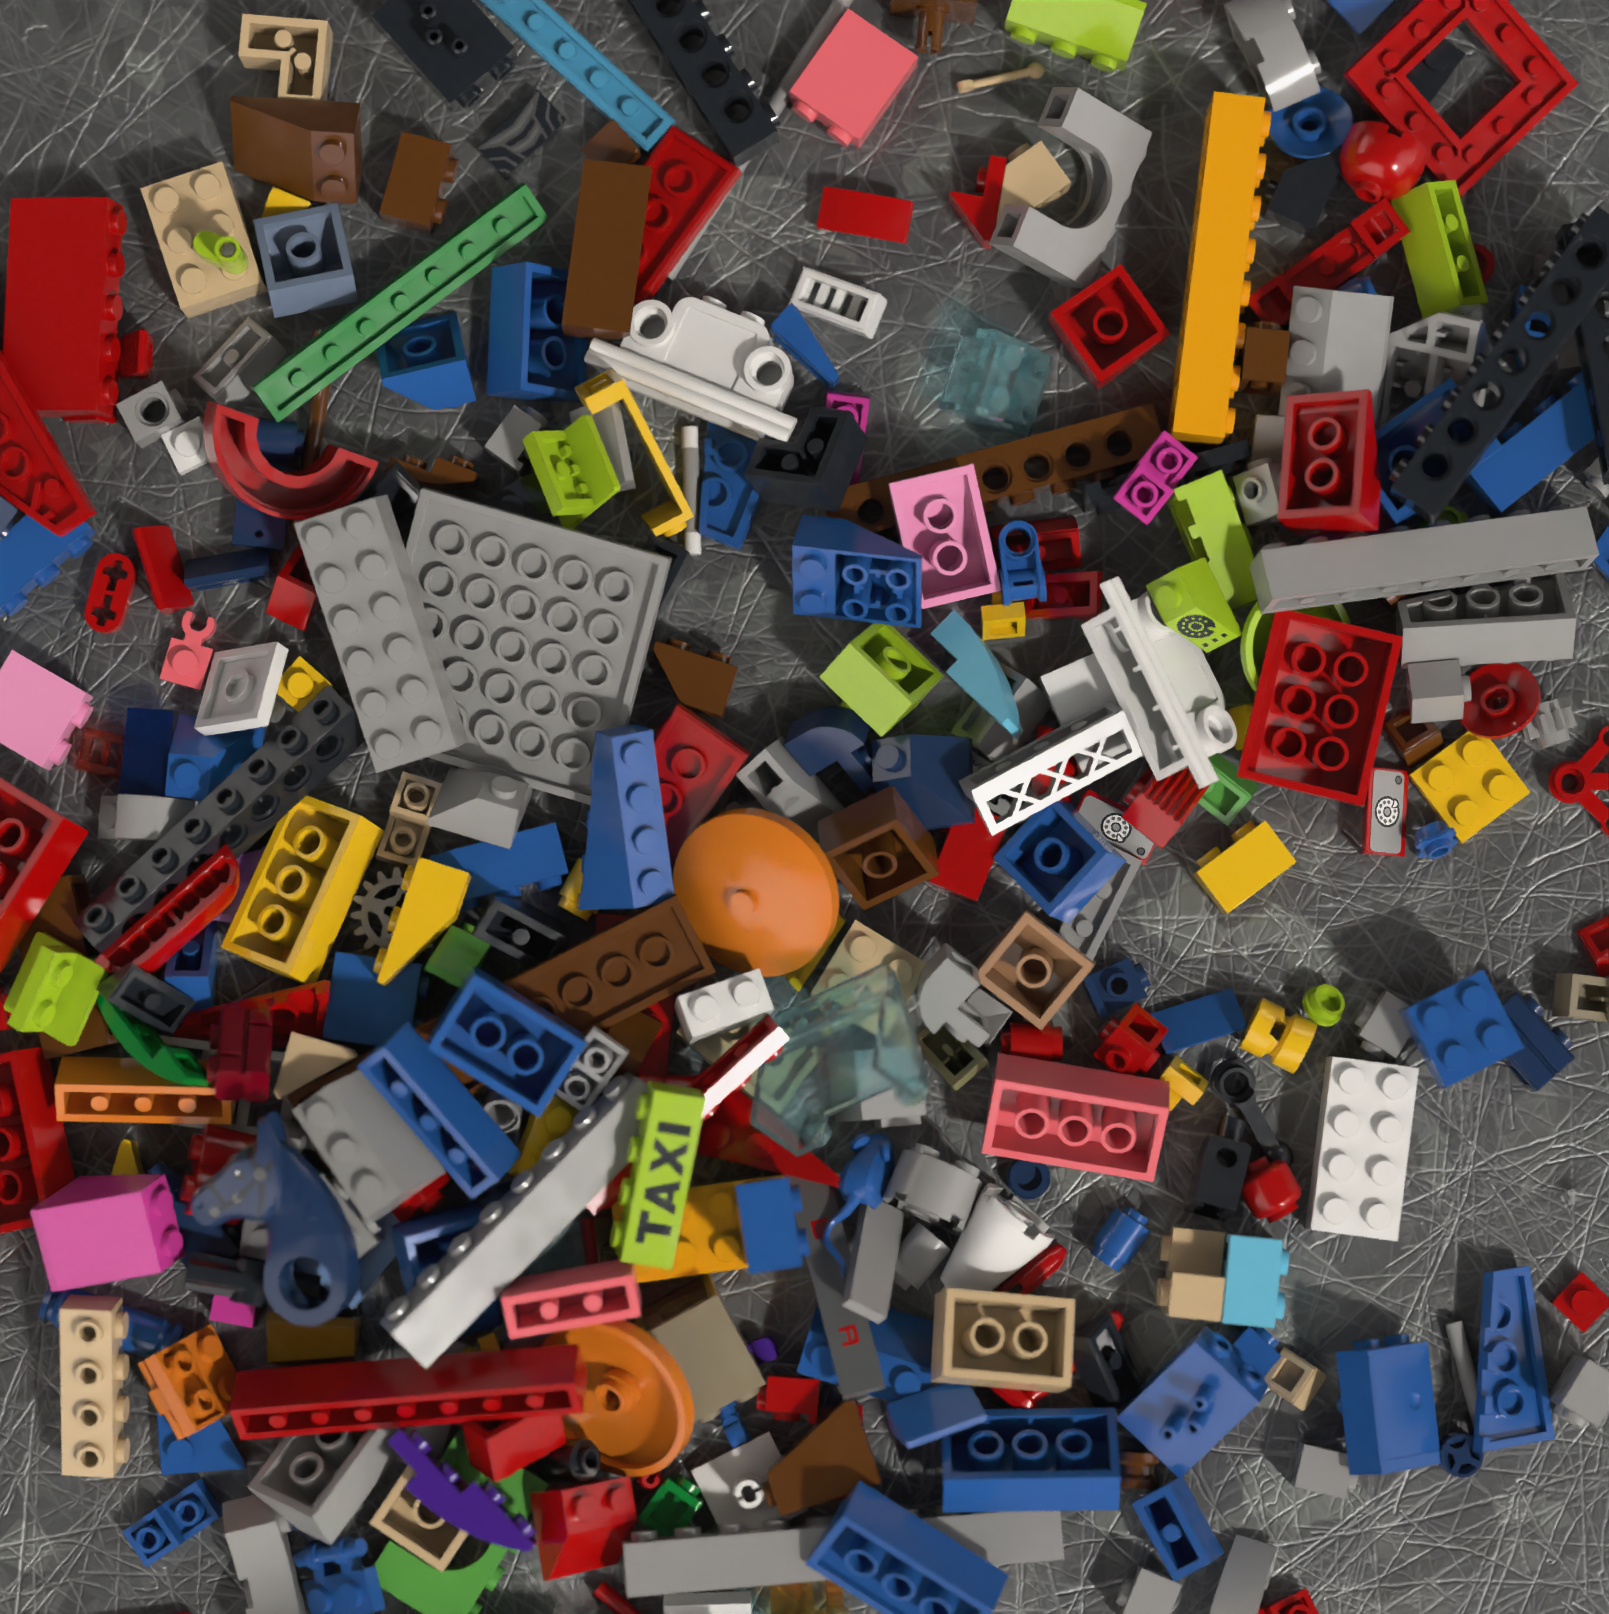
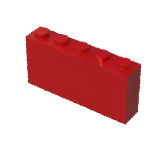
M108 197L11 198L3 355L40 417H113V405H116L118 401L119 390L115 381V364L120 359L121 346L117 338V323L123 313V303L119 295V283L125 271V260L121 253L122 235L126 233L127 217L123 210V205Z

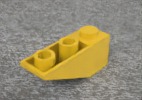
M421 857L418 858L416 866L408 865L401 886L402 890L407 891L402 908L395 906L392 911L387 931L393 932L388 949L380 948L373 968V972L379 974L377 979L379 984L388 986L458 919L471 880L469 873Z

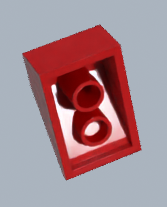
M1364 389L1287 396L1277 519L1295 535L1378 530L1381 485L1371 391Z

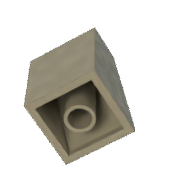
M709 1273L641 1308V1316L634 1317L636 1326L654 1337L670 1353L683 1372L693 1399L694 1423L698 1421V1423L702 1424L714 1419L721 1413L722 1407L735 1400L741 1403L751 1399L760 1391L759 1387L766 1384L760 1368Z

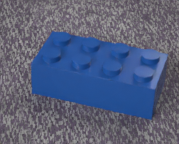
M1115 1408L984 1409L987 1415L985 1422L940 1438L943 1513L1119 1510L1121 1475Z

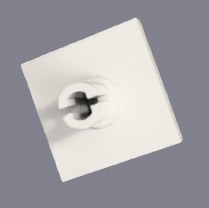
M271 642L215 652L194 729L208 736L265 727L271 724V722H278L285 713L286 705L282 700L277 699L276 695L289 649L279 642Z
M770 1431L691 1469L717 1525L742 1522L744 1523L745 1530L762 1528V1521L789 1520L808 1510V1508L780 1516L778 1507L770 1508L767 1503L762 1482L768 1481V1468L781 1457Z

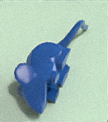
M862 1133L857 1135L850 1144L851 1150L856 1154L846 1163L841 1172L839 1190L846 1203L827 1222L823 1230L822 1239L825 1248L840 1265L842 1277L846 1273L845 1262L831 1243L830 1233L833 1227L847 1218L858 1204L868 1205L871 1209H876L883 1201L882 1198L887 1188L886 1180L891 1178L895 1169L893 1165L895 1153L892 1138L887 1134L868 1135Z

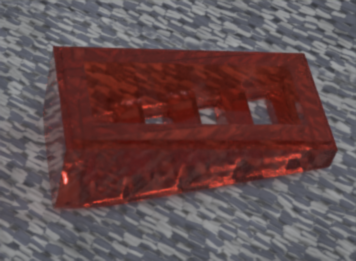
M85 727L82 730L74 771L160 789L170 746ZM94 741L102 742L98 764L90 763ZM112 744L120 746L115 768L107 767ZM129 748L137 749L132 772L124 771ZM146 751L154 753L149 776L141 775Z

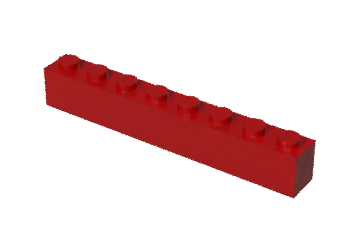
M579 1344L439 1355L427 1369L414 1357L237 1371L229 1411L240 1440L583 1413L588 1373Z

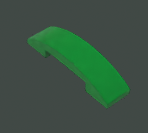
M92 955L90 958L95 960L98 955ZM99 993L96 1001L109 1028L126 1051L140 1064L169 1081L187 1085H210L211 1082H207L206 1070L190 1049L167 1047L152 1026L107 1001Z

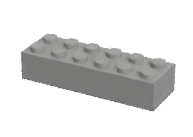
M388 495L374 497L295 523L294 526L376 773L451 750L469 742Z

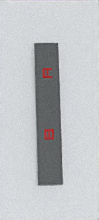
M820 1139L803 1143L818 1158L826 1162ZM789 1176L790 1185L799 1184L803 1211L794 1213L798 1228H806L810 1252L806 1259L843 1400L886 1389L868 1319L842 1306L851 1258L842 1221L831 1230L830 1240L845 1262L846 1273L844 1277L841 1276L840 1265L823 1244V1230L832 1216L839 1211L833 1186Z

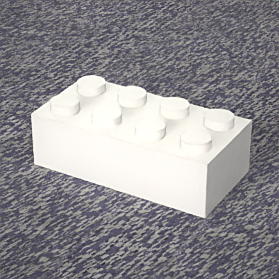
M1334 1056L1326 1057L1305 1229L1398 1241L1419 1068Z

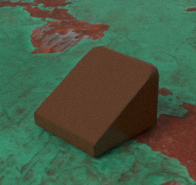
M614 119L608 122L581 149L587 159L633 164L641 158L638 148Z
M1409 708L1383 723L1384 731L1409 769L1440 752L1445 746L1441 732L1434 722L1411 724Z

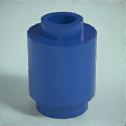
M1128 1205L1123 1212L1115 1207L1092 1242L1095 1243V1246L1090 1253L1119 1272L1124 1264L1129 1265L1151 1233L1150 1230L1144 1227L1149 1219Z

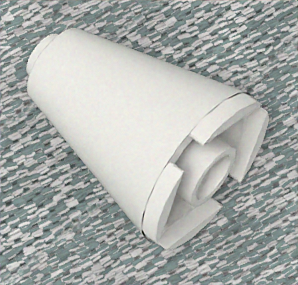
M988 1183L981 1191L965 1228L961 1232L940 1276V1280L945 1285L942 1290L945 1288L991 1292L1047 1248L1055 1239V1234L1046 1233L1050 1228L1049 1225L1015 1195L1011 1200H1006L999 1196L1004 1188Z

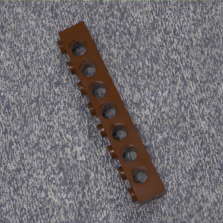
M1153 403L853 484L848 487L839 512L824 510L825 515L831 518L846 519L880 536L885 535L888 540L898 539L888 483L972 463L974 464L985 515L994 512L993 505L1009 501L1011 507L1024 505L1036 500L1034 495L1036 493L1051 489L1053 496L1064 494L1077 489L1076 482L1092 478L1093 483L1098 481L1100 483L1108 482L1118 477L1117 471L1131 467L1134 468L1161 433ZM1114 436L1125 438L1130 445V452L1124 456L1113 455L1107 448V440ZM1074 447L1082 448L1088 454V464L1079 468L1071 466L1066 460V451ZM1030 459H1040L1046 464L1048 473L1040 479L1031 478L1026 474L1024 464ZM989 470H998L1005 475L1007 484L1002 489L991 490L983 483L982 476ZM872 503L879 506L883 512L882 519L875 524L864 523L858 515V511L863 505Z

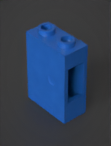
M1204 1325L1125 1403L1116 1419L1180 1479L1260 1403L1269 1385L1264 1381V1377L1257 1367L1251 1363H1245L1232 1351L1230 1343L1224 1336L1216 1332L1213 1333Z
M1409 1334L1383 1336L1384 1344L1380 1345L1379 1339L1353 1341L1354 1349L1336 1352L1341 1394L1337 1401V1410L1340 1414H1343L1349 1475H1383L1441 1464L1428 1341L1410 1342Z

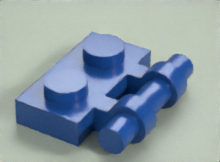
M350 1536L336 1538L332 1545L315 1542L295 1552V1564L298 1567L307 1566L312 1569L314 1575L313 1578L302 1581L310 1614H369L386 1608L376 1566L364 1568L362 1566L360 1556L365 1555L367 1552V1544L364 1539H353ZM333 1561L340 1564L341 1572L335 1573Z

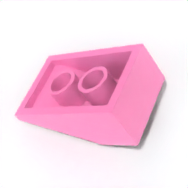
M973 463L888 483L899 545L922 555V609L1001 591Z

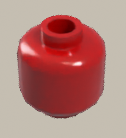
M1266 1155L1247 1165L1241 1196L1255 1218H1266L1269 1223H1272L1299 1207L1296 1201L1301 1197L1302 1189L1284 1160L1276 1159L1269 1162Z

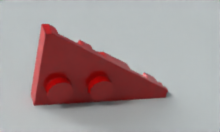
M322 980L189 1012L172 1037L210 1040L211 1024H220L221 1009L224 1006L244 1007L245 1010L250 1008H270L274 1012L272 1046L287 1048L292 1032L323 1040L330 994V981Z
M741 1090L730 1092L719 1102L716 1112L701 1122L695 1153L839 1188L840 1176L834 1172V1169L823 1159L818 1158L800 1142V1139L778 1120L766 1113L759 1104Z

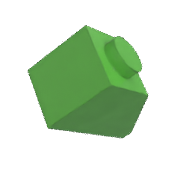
M464 922L462 928L459 929L451 924L424 970L460 987L472 966L480 970L482 969L493 946L472 935L475 926Z

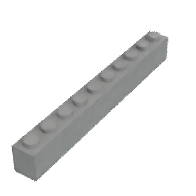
M943 1505L935 1506L936 1513L919 1515L918 1508H904L994 1566L1064 1560L1060 1511L943 1513ZM831 1515L805 1517V1525L788 1526V1519L762 1521V1528L745 1530L744 1523L742 1522L725 1523L718 1525L719 1532L701 1533L700 1526L679 1527L674 1529L675 1536L657 1537V1530L631 1532L630 1540H622L627 1598L829 1580L805 1565V1562L832 1520Z

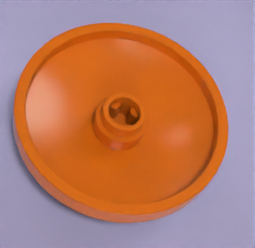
M738 808L721 812L705 821L690 834L676 858L673 871L674 893L678 897L705 952L729 969L744 974L759 968L762 977L780 976L793 972L815 957L827 944L834 931L839 911V893L832 867L815 840L797 824L781 815L755 808Z
M623 1319L552 1332L540 1347L579 1344L588 1373L583 1413L561 1415L566 1439L591 1440L599 1451L601 1459L599 1469L612 1474L630 1477L646 1476L668 1466L687 1445L694 1425V1405L691 1391L683 1372L670 1353L646 1331Z

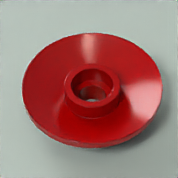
M1514 662L1508 664L1491 663L1478 668L1469 675L1471 701L1464 702L1463 719L1459 720L1463 727L1473 735L1486 739L1504 738L1523 729L1535 716L1540 704V687L1535 676L1526 667ZM1502 704H1507L1502 709L1496 710L1498 706Z

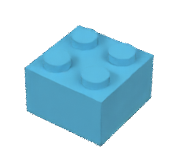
M1225 1233L1221 1276L1225 1278L1221 1323L1275 1328L1276 1319H1283L1285 1293L1278 1291L1280 1275H1287L1289 1266V1249L1282 1248L1283 1240Z

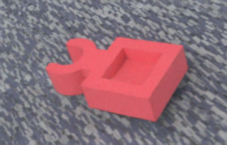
M187 611L182 619V628L186 633L184 641L171 638L160 679L203 692L215 650L204 647L205 640L214 635L217 622L214 618L209 617L206 627L201 631H195L192 627L195 614Z

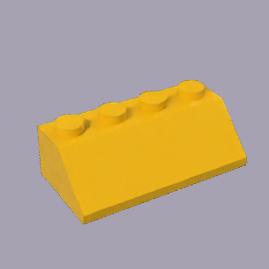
M306 795L277 822L222 942L221 948L301 984L306 985L316 982L384 830L359 814Z

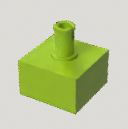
M873 623L845 647L819 678L843 700L839 705L840 707L854 710L876 733L883 737L924 699L944 675L892 625Z

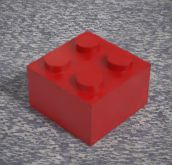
M1122 264L1050 312L1048 323L1096 391L1167 342L1170 336V332Z

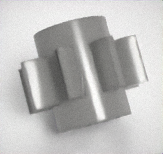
M1553 699L1540 703L1535 716L1522 730L1526 742L1536 739L1539 749H1543L1571 740L1568 729L1577 726L1572 707L1569 706L1561 709L1558 699Z

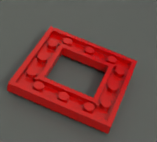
M1419 0L1342 73L1385 124L1390 125L1389 129L1396 136L1401 137L1404 130L1423 144L1428 152V159L1425 164L1426 172L1435 182L1456 180L1460 197L1579 84L1508 0ZM1464 21L1514 79L1515 83L1458 137L1406 75Z

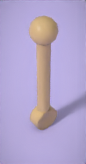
M1034 62L1025 69L976 80L960 81L957 83V89L959 93H965L975 88L1028 76L1038 79L1044 74V68L1042 64Z

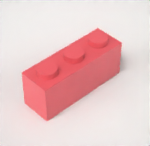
M619 1259L517 1277L502 1291L501 1296L510 1339L641 1316V1294L635 1264L620 1262Z

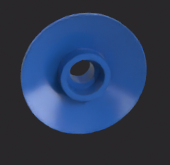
M1319 87L1321 92L1281 110L1273 112L1270 108L1271 124L1269 136L1273 143L1283 152L1304 159L1324 156L1341 148L1345 136L1353 125V117L1349 105L1340 95L1329 89ZM1305 129H1313L1314 131H1305Z

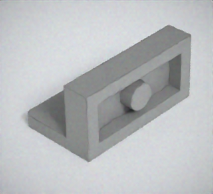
M1000 663V666L1010 684L1017 705L1022 733L1015 739L975 700H973L951 731L956 737L971 738L972 747L981 752L991 762H995L1023 747L1051 708L1050 701L1042 690L1027 677Z

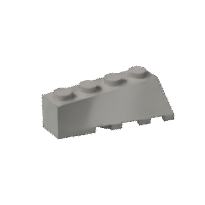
M1564 573L1535 578L1511 580V583L1490 587L1488 583L1471 585V589L1467 593L1455 595L1450 590L1398 601L1395 635L1403 636L1398 657L1401 669H1407V664L1455 659H1459L1460 666L1573 659L1577 618Z

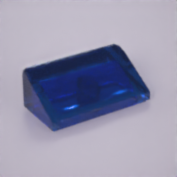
M127 708L118 793L157 797L165 796L174 711Z

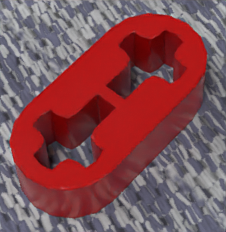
M120 553L108 554L99 561L85 606L84 617L86 623L100 634L109 635L122 628L137 581L138 572L135 564L128 557ZM118 562H122V569L128 575L126 579H118L114 592L110 591L112 578L106 574L108 568H115ZM108 596L112 597L110 610L116 613V617L114 620H107L104 626H100V619L94 615L96 608L104 609Z

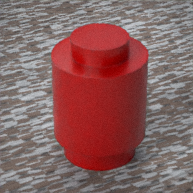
M1010 1022L1009 1031H1001V1053L1050 1062L1062 1061V1026H1051V1022H1048L1040 1030L1031 1022Z

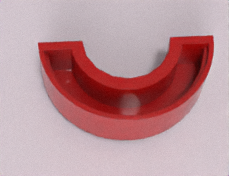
M210 401L207 402L203 421V438L206 454L215 475L222 485L238 500L266 514L284 519L305 520L340 509L351 502L365 488L378 466V461L327 444L320 458L307 468L294 472L279 471L270 466L260 452L256 436L258 418Z

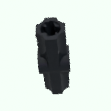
M191 1252L184 1289L229 1297V1301L266 1308H268V1305H271L264 1292L265 1261L237 1257V1260L202 1252ZM293 1271L295 1282L300 1290L309 1297L317 1299L321 1276Z

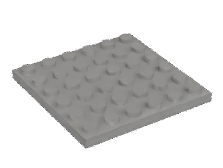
M421 488L406 546V553L469 741L457 748L428 756L427 758L465 769L508 776L514 780L530 784L531 788L590 805L592 795L590 779L595 731L627 726L629 724L672 557L433 489Z

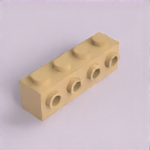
M70 1295L59 1308L62 1475L114 1478L123 1463L128 1462L130 1455L129 1437H124V1422L128 1420L130 1400L129 1396L123 1395V1380L127 1379L129 1373L128 1354H123V1339L128 1334L129 1317L127 1312H122V1297Z

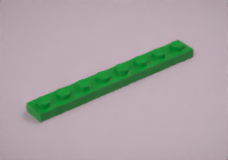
M520 183L249 387L273 420L277 423L549 220V217L528 186Z

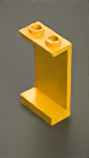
M610 368L574 387L582 404L592 415L620 400L670 498L667 502L640 515L645 525L656 537L662 533L664 537H669L687 527L686 521L693 518L694 515L624 379L613 368Z

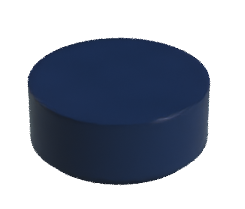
M1016 1159L1008 1168L1007 1184L1016 1196L1023 1199H1035L1044 1194L1048 1189L1050 1171L1046 1164Z

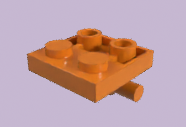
M212 1324L137 1363L151 1389L148 1392L150 1399L159 1416L165 1415L178 1441L230 1413L237 1371Z

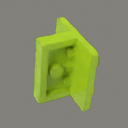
M590 414L581 415L565 430L532 431L522 439L553 516L559 517L563 527L574 529L620 490L619 481Z
M37 932L4 1004V1009L11 1013L7 1024L20 1032H45L67 1046H75L99 995L96 988L106 979L108 971L90 957L49 934Z

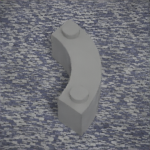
M256 1495L222 1503L224 1534L234 1561L238 1580H243L244 1593L249 1606L245 1609L246 1614H306L299 1578L287 1532L292 1531L291 1523Z

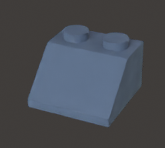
M338 203L253 220L274 318L358 301Z

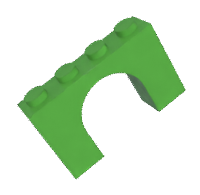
M462 1428L459 1429L439 1463H442L446 1460L469 1483H472L477 1478L482 1484L487 1480L491 1481L506 1497L502 1505L513 1516L520 1512L526 1519L533 1513L530 1493L546 1490L550 1484L547 1479L542 1478L538 1472L528 1466L514 1472L510 1477L494 1483L470 1465ZM391 1539L376 1561L375 1566L380 1587L422 1614H479L483 1606L476 1603V1600L484 1588L491 1592L494 1590L506 1570L499 1565L506 1552L509 1550L516 1554L518 1550L490 1543L487 1551L475 1561L462 1566H447L441 1572Z

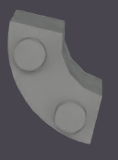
M1232 0L1224 4L1233 39L1247 61L1258 93L1266 98L1265 101L1273 112L1321 92L1316 75L1321 73L1319 61L1312 49L1306 51L1293 22L1296 19V14L1290 0Z

